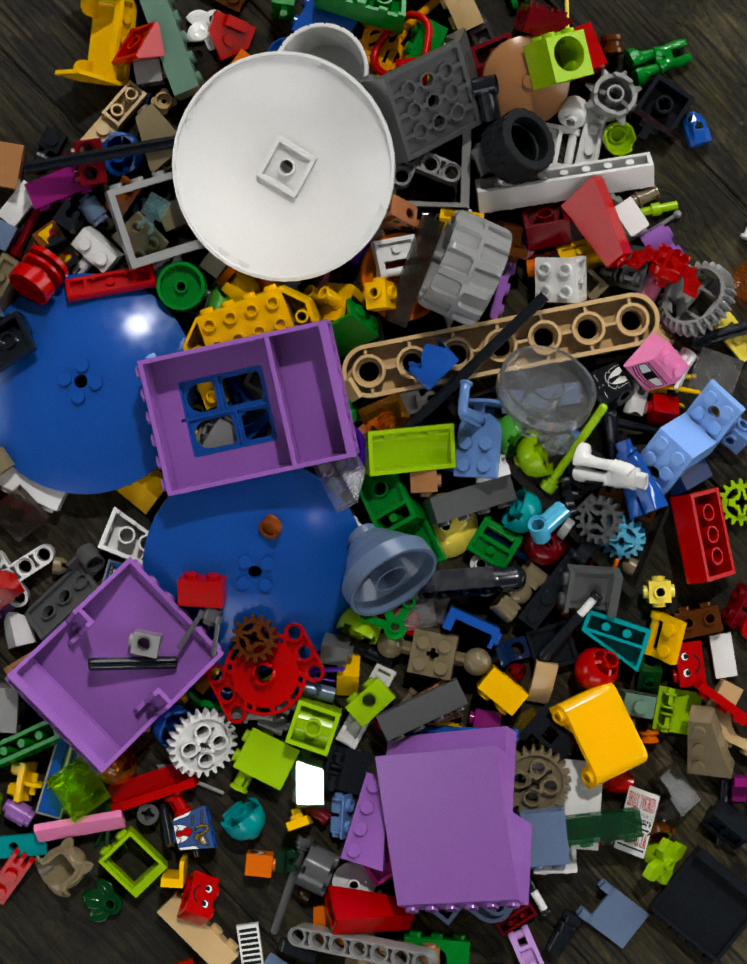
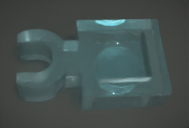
M150 192L140 211L146 216L137 222L136 228L140 229L143 223H147L149 225L147 234L150 235L154 231V220L161 223L171 202Z

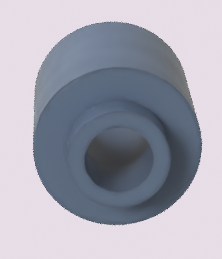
M87 194L78 201L80 203L77 207L78 210L94 228L109 218L106 214L107 210L96 195L90 196Z

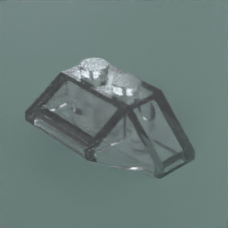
M358 455L313 465L322 486L338 513L358 503L359 493L366 473V469Z

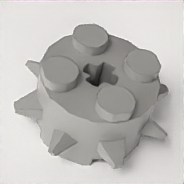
M601 69V77L596 84L588 82L585 84L591 92L589 101L584 106L589 108L591 113L599 119L600 124L617 121L621 126H624L626 116L637 106L635 103L638 93L642 88L641 86L633 85V80L627 76V71L609 74L605 69Z

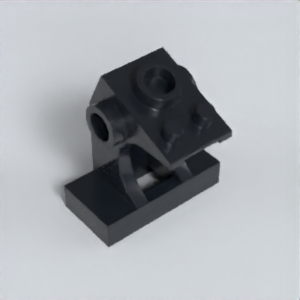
M546 702L520 732L519 737L528 743L535 736L547 747L546 752L552 748V756L559 753L560 759L563 760L565 757L568 758L572 755L576 748L574 746L577 743L573 739L574 735L566 728L560 729L549 718L552 715L549 710L552 705ZM550 726L560 734L552 744L542 736Z

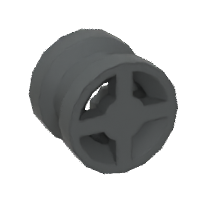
M154 801L142 804L137 811L138 820L144 825L154 824L160 816L159 806Z

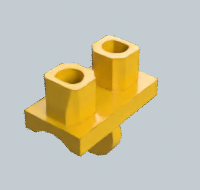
M25 761L12 764L11 773L17 775V782H11L8 785L7 794L14 797L13 801L18 803L21 801H31L32 795L36 793V788L43 787V782L38 781L39 773H36L38 762Z

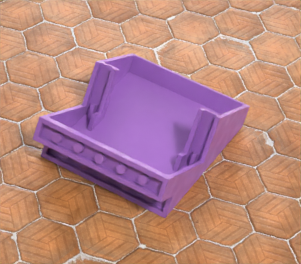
M131 557L78 605L59 627L4 678L98 776L225 654L218 643L216 656H211L213 640L206 635V630L200 624H197L181 649H177V645L193 623L190 619L191 615L186 609L180 608L175 603V598L169 592H164L159 587L160 584L155 577L146 574L143 570V565L138 560H133ZM137 628L163 633L159 656H176L178 661L176 669L90 671L88 669L89 658L146 657L130 653L131 647L128 646L130 633L134 634ZM140 638V645L143 648H149L150 641L147 638Z
M508 726L407 735L396 742H393V740L387 741L386 755L375 756L397 906L405 909L406 913L417 914L419 910L437 913L439 909L457 912L459 908L478 911L479 907L498 910L499 906L519 909L520 905H529L532 824L513 813L517 733Z

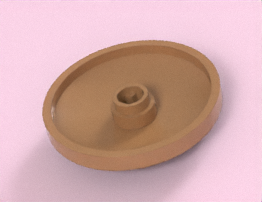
M517 36L502 42L490 53L484 64L482 76L496 74L498 79V100L501 116L515 108H525L534 112L545 122L560 110L567 98L570 82L533 90L523 46L530 44V39L536 36ZM554 49L555 60L561 67V57L558 51Z

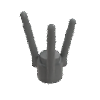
M205 607L204 610L199 609L197 617L177 645V649H181L201 618H203L202 623L206 624V635L210 627L215 625L211 656L215 657L220 625L223 619L221 617L222 609Z

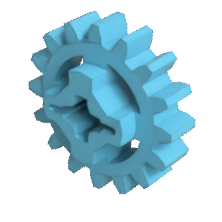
M623 514L620 520L625 521V523L619 524L622 532H615L616 539L609 537V543L601 541V544H598L603 546V553L609 551L611 558L614 555H618L619 560L622 559V556H626L627 559L630 558V554L638 556V551H643L644 544L646 543V530L641 528V522L634 523V518L626 519V514ZM598 531V535L604 534L603 532Z

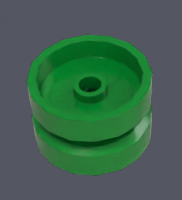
M178 261L169 264L160 272L157 278L156 289L159 298L167 307L176 312L187 313L196 310L203 304L207 297L208 285L205 276L197 267L188 262ZM180 283H183L186 286L183 291L178 290L180 288Z

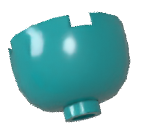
M521 488L516 492L517 499L514 500L512 506L505 507L501 520L505 528L516 533L529 532L527 525L529 519L536 515H542L543 511L540 499L531 491Z
M250 797L248 798L249 802L242 804V800L238 801L224 813L223 818L225 820L224 822L221 821V825L231 838L245 841L253 840L260 835L265 825L266 816L263 807L256 798Z

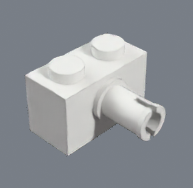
M93 226L84 227L71 243L83 256L71 271L73 274L76 272L77 274L87 273L94 265L102 273L110 272L123 258L124 254Z

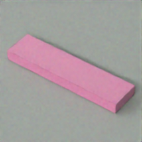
M115 810L35 824L34 833L39 842L126 828V821L122 811Z

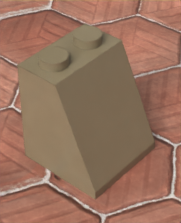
M153 103L149 106L145 104L137 111L138 115L135 119L142 141L176 135V130ZM173 149L145 153L152 173L164 170L166 173L172 168Z

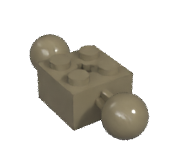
M418 625L414 630L412 642L405 641L404 638L392 641L385 636L384 632L377 640V649L386 658H395L401 653L409 654L407 672L450 681L454 675L455 664L464 666L465 670L473 676L484 675L491 667V657L482 648H472L466 653L458 651L460 633ZM433 648H435L436 653L439 654L436 657H433L429 653V651H431Z

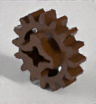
M252 614L251 620L244 616V623L237 621L236 624L239 628L232 629V632L236 634V637L230 638V641L236 642L232 649L240 650L237 655L238 657L246 655L245 661L250 662L252 657L254 663H259V657L266 661V654L274 655L275 653L272 648L279 647L275 643V639H279L280 636L274 634L278 627H271L273 622L271 619L265 622L264 615L257 619V615ZM255 623L252 629L244 630L248 625ZM265 628L269 633V638L264 633ZM257 634V637L260 638V640H263L264 642H254V640L247 635ZM241 638L244 639L246 648H244ZM259 647H266L262 652L255 654Z

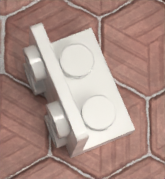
M578 255L571 258L536 257L535 297L542 292L549 299L547 302L579 303L587 300V256Z

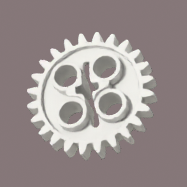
M204 707L202 713L195 709V715L187 712V719L180 717L181 724H173L176 731H169L170 736L173 738L166 740L170 746L166 748L169 753V759L173 762L176 769L179 768L182 774L186 772L189 777L194 772L198 778H200L202 772L208 777L210 770H213L216 774V767L225 768L223 761L230 762L228 754L235 753L231 747L237 746L234 740L238 737L234 732L236 728L222 712L218 713L214 708L209 712ZM204 726L202 730L197 731L198 728ZM190 744L187 749H184L186 745Z

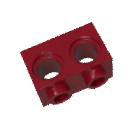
M101 138L74 141V147H70L71 154L79 153L83 146H90L92 150L101 149ZM105 161L78 165V169H74L75 182H80V187L108 183ZM93 168L97 173L94 180H87L84 176L85 169Z

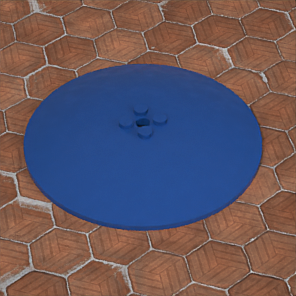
M95 273L70 274L66 279L93 275ZM64 280L60 287L55 288L56 291L47 304H37L22 295L4 311L5 316L16 310L25 315L38 349L3 372H0V447L3 446L15 463L13 467L18 472L44 487L72 494H99L115 491L141 480L158 467L156 463V456H158L157 447H153L151 441V433H153L152 424L149 425L146 419L148 407L147 403L143 402L140 392L143 385L141 379L138 380L135 366H138L137 361L144 360L146 356L155 353L156 357L184 351L182 346L186 340V335L166 306L144 289L68 302ZM79 376H86L87 385L83 388H79L76 384ZM196 385L192 386L187 394V401L192 409L195 402Z
M305 468L168 496L156 513L149 528L144 548L143 570L148 576L152 575L157 579L160 584L159 587L164 592H169L175 598L177 605L178 579L182 573L197 571L198 574L207 575L209 572H217L220 575L227 576V601L222 608L221 617L223 619L218 643L225 654L214 664H225L229 651L236 643L230 641V638L236 637L232 629L239 628L236 624L237 621L244 623V616L251 620L252 614H256L257 619L264 615L265 622L271 619L273 621L271 627H278V630L275 632L284 635V629L288 624L300 623L305 628L313 646L318 652L321 650L325 632L338 634L344 627L337 629L336 625L343 612L351 608L342 594V583L350 546L348 537L358 527V524L342 497L322 478ZM267 514L275 515L282 523V532L276 539L266 538L259 531V523ZM252 566H258L262 570L258 576L249 574L248 571ZM179 606L190 613L192 621L197 617L199 609L204 610V607ZM201 618L198 624L205 629L206 624L202 623L203 618ZM255 623L248 625L244 630L252 629ZM215 625L210 627L207 634L211 640L214 637ZM292 626L289 629V636L293 639L299 638L301 634L300 629ZM302 646L300 648V657L303 659L310 657L311 650L309 647ZM239 649L233 652L231 657L232 660H234L236 654L240 651ZM262 665L259 668V671L273 670L266 665Z

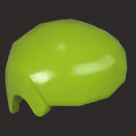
M614 121L604 129L602 140L604 147L611 154L624 156L632 152L636 135L629 123L625 122V125L621 126L617 121Z

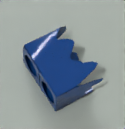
M437 335L438 346L425 344L421 354V363L408 362L410 374L428 391L459 361Z

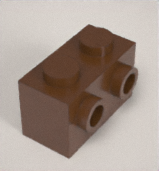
M705 601L698 603L699 607L690 609L689 605L676 608L677 612H672L673 617L687 623L683 640L723 631L717 604Z

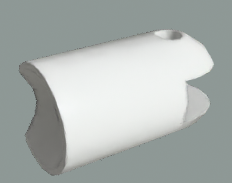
M634 380L630 382V385L635 393L624 403L623 413L643 417L649 391L644 390Z

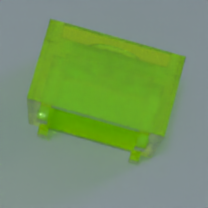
M78 757L45 780L67 816L74 823L111 797L99 776L81 757Z

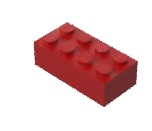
M719 487L696 490L670 497L687 584L710 582L736 574Z

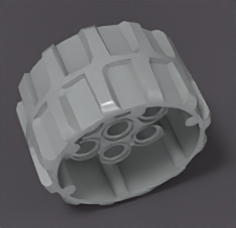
M456 210L444 227L432 252L420 285L418 303L422 307L466 326L474 325L488 306L501 279L511 249L512 233L508 229L470 212Z

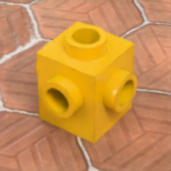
M385 277L372 278V282L364 283L363 298L366 302V310L378 312L396 309L397 289L394 282L387 281Z

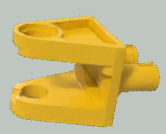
M325 282L320 290L314 285H309L304 290V294L313 298L316 303V307L321 315L320 321L331 319L332 323L344 316L347 308L346 300L349 298L366 309L363 293L353 284Z

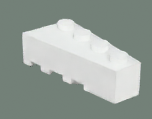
M114 506L97 548L123 559L131 557L143 565L148 530Z

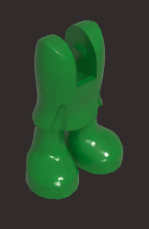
M677 39L658 47L652 46L651 49L643 51L634 48L626 49L624 51V58L630 69L649 60L653 62L651 65L632 70L631 76L634 86H641L643 88L646 86L648 79L653 75L663 74L669 69L681 67L693 60L691 53L676 58L672 54L673 51L688 45L686 39Z

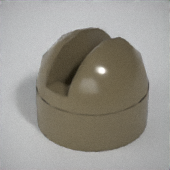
M54 557L52 574L60 575L66 573L68 569L64 568L63 565H66L68 562L65 558Z
M632 557L625 558L621 563L622 571L632 576L639 560Z

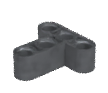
M426 152L418 156L413 162H403L395 165V176L398 173H404L407 176V181L400 183L395 178L394 187L400 190L407 188L414 172L444 185L453 186L458 183L461 177V167L455 162ZM433 161L436 164V169L432 171L427 170L424 163ZM452 169L456 172L457 177L449 179L446 177L445 171Z

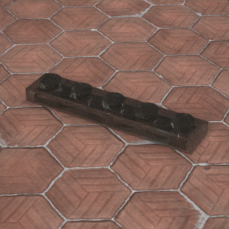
M422 214L396 285V309L387 310L384 320L405 328L407 327L445 222Z

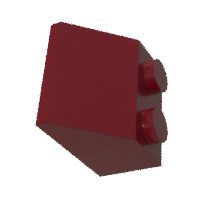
M565 201L521 207L528 251H538L548 247L572 244L569 216L561 207Z

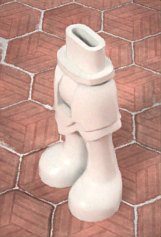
M581 442L577 446L572 462L575 465L572 472L574 480L579 482H585L586 480L604 482L602 486L637 490L638 488L647 489L649 475L648 473L641 472L640 468H635L634 465L622 460H611L591 455V445ZM591 467H592V468L603 469V470H606L607 472L597 471V470L591 469Z

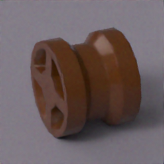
M609 34L600 37L605 56H618L624 53L621 47V41L623 40L621 34Z

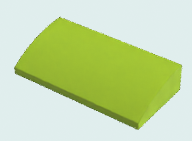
M454 423L366 431L365 473L369 476L456 468Z

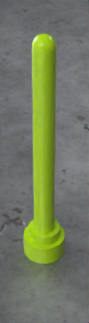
M602 403L599 405L553 473L542 479L539 486L549 494L556 492L559 487V478L572 461L579 443L586 441L608 409L606 404Z

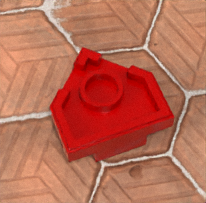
M215 10L207 33L213 42L219 61L239 53L241 49H248L256 27L235 16L226 15Z

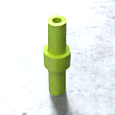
M677 201L662 204L656 202L651 203L648 207L639 209L644 216L652 215L654 217L662 215V212L677 210L678 203Z

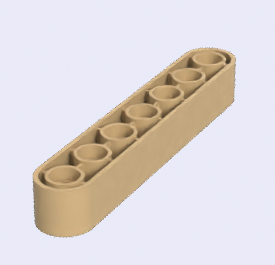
M626 293L538 310L507 340L509 344L507 354L503 356L493 354L467 380L641 346L652 332L656 334L660 324L658 308L649 297L643 294ZM625 312H633L637 315L639 325L635 330H627L622 325L621 319ZM517 315L477 322L472 326H456L360 345L350 351L343 362L342 373L344 380L352 377L363 394L361 397L363 399H375L425 389L410 372L404 369L403 360L409 354H415L421 358L425 344L438 346L437 335L448 348L460 346L466 354L464 362L455 364L434 387L446 385ZM588 320L594 324L596 331L592 338L585 339L579 335L578 325L581 321ZM546 329L551 333L552 342L548 347H540L535 343L534 334L537 330ZM368 362L374 363L379 369L378 377L370 382L363 380L359 374L361 366Z

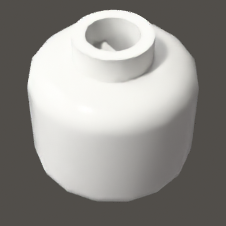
M568 96L558 112L559 122L568 128L575 129L581 127L586 121L589 108L584 106L587 102L580 96Z

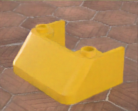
M81 0L82 12L86 16L92 17L88 60L76 61L73 69L55 70V75L85 83L110 86L126 85L130 77L131 64L114 66L111 62L130 30L135 28L137 16L135 1Z

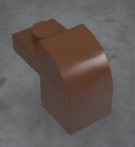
M497 221V225L508 229L512 233L511 249L507 261L517 263L519 257L527 259L528 249L521 246L525 228L518 224Z

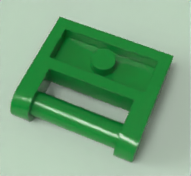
M486 514L466 549L494 566L507 567L523 541L524 536L519 533L516 535L491 520L492 517ZM488 527L513 542L510 548L485 534V529Z

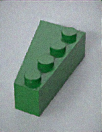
M315 0L314 8L399 34L403 33L406 18V0Z

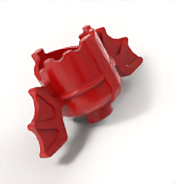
M661 243L657 250H654L648 244L642 251H633V255L626 265L638 270L645 263L651 261L649 272L655 278L653 281L655 285L665 288L667 284L678 283L682 277L684 279L683 292L693 298H698V289L702 283L696 276L698 268L688 266L691 256L683 254L680 249L673 250L671 246H665L664 243Z

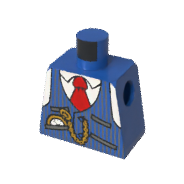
M209 806L199 807L172 820L174 842H177L179 850L218 847Z

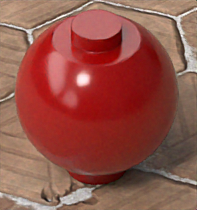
M601 647L588 648L576 659L574 666L576 679L586 689L608 683L614 684L618 677L619 659L614 652Z

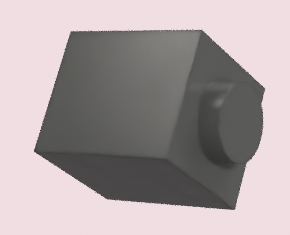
M325 632L320 653L322 663L346 667L348 659H352L354 653V646H351V637Z

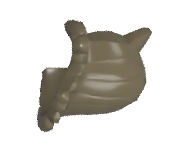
M72 837L65 838L60 846L51 849L44 858H40L39 855L35 856V866L40 878L55 895L61 897H69L71 894L68 892V889L77 885L83 876L88 874L94 866L91 861H87L84 851L74 846Z

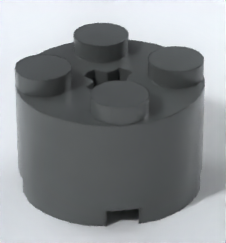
M312 843L294 884L323 896L340 856Z

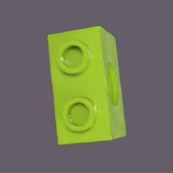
M371 676L362 684L364 687L362 691L358 694L355 691L346 699L348 703L345 705V708L362 727L396 698V695L379 676L375 679ZM367 694L373 695L375 697L374 704L366 705L363 702V697Z

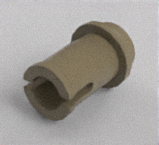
M656 185L640 192L634 191L633 195L630 196L637 206L641 208L643 204L660 198V193Z

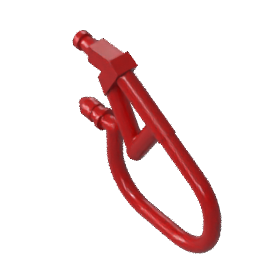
M406 11L405 20L416 19L425 27L422 56L431 51L433 36L431 21L420 12ZM386 29L373 46L370 57L373 70L380 76L389 72L383 69L378 62L379 52L393 32ZM418 57L396 59V68ZM428 74L422 78L423 86L427 83Z

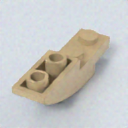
M129 80L102 111L100 118L80 140L101 138V141L105 142L106 138L109 137L107 136L109 133L121 132L140 107L147 93ZM83 146L80 152L90 151L92 148L90 146Z

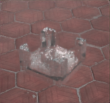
M706 347L698 348L696 363L684 387L702 392L709 381L714 379L732 396L744 361Z

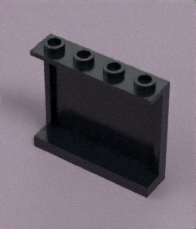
M697 845L670 878L668 884L664 885L651 901L649 907L652 912L650 914L659 922L664 920L668 923L669 926L667 928L676 936L679 934L686 938L685 943L692 949L699 948L703 952L702 956L709 963L712 964L715 961L717 964H722L720 961L722 956L747 927V884L700 845Z

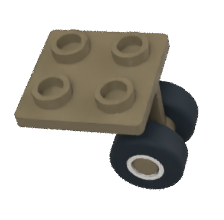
M139 197L132 204V211L129 209L123 216L135 258L162 251L169 244V241L151 224L158 215L156 206L149 199ZM116 231L112 235V239L122 248Z

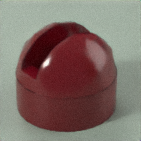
M513 663L509 666L511 670L507 671L508 676L512 680L520 682L525 676L526 666L520 663Z

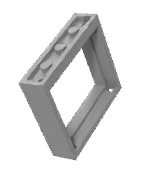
M435 118V127L440 124L441 118ZM471 130L462 134L460 202L408 201L409 203L415 205L417 209H469ZM394 187L393 194L396 195V188Z
M164 170L152 173V178L144 180L143 176L131 179V184L122 186V183L111 185L109 190L105 192L130 271L205 248L198 239L135 258L116 196L172 180V172L165 173Z

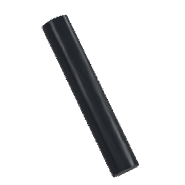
M166 797L157 799L164 838L166 847H173L175 842L167 802L164 800Z

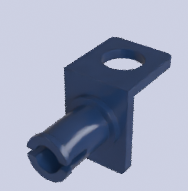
M525 635L502 641L495 646V650L488 651L491 657V664L500 662L501 667H505L512 661L531 656ZM519 642L524 646L522 654H515L513 652L512 646L514 643Z

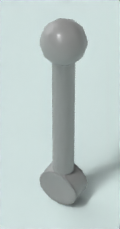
M675 210L673 215L657 225H665L674 218H680L682 215L681 211Z

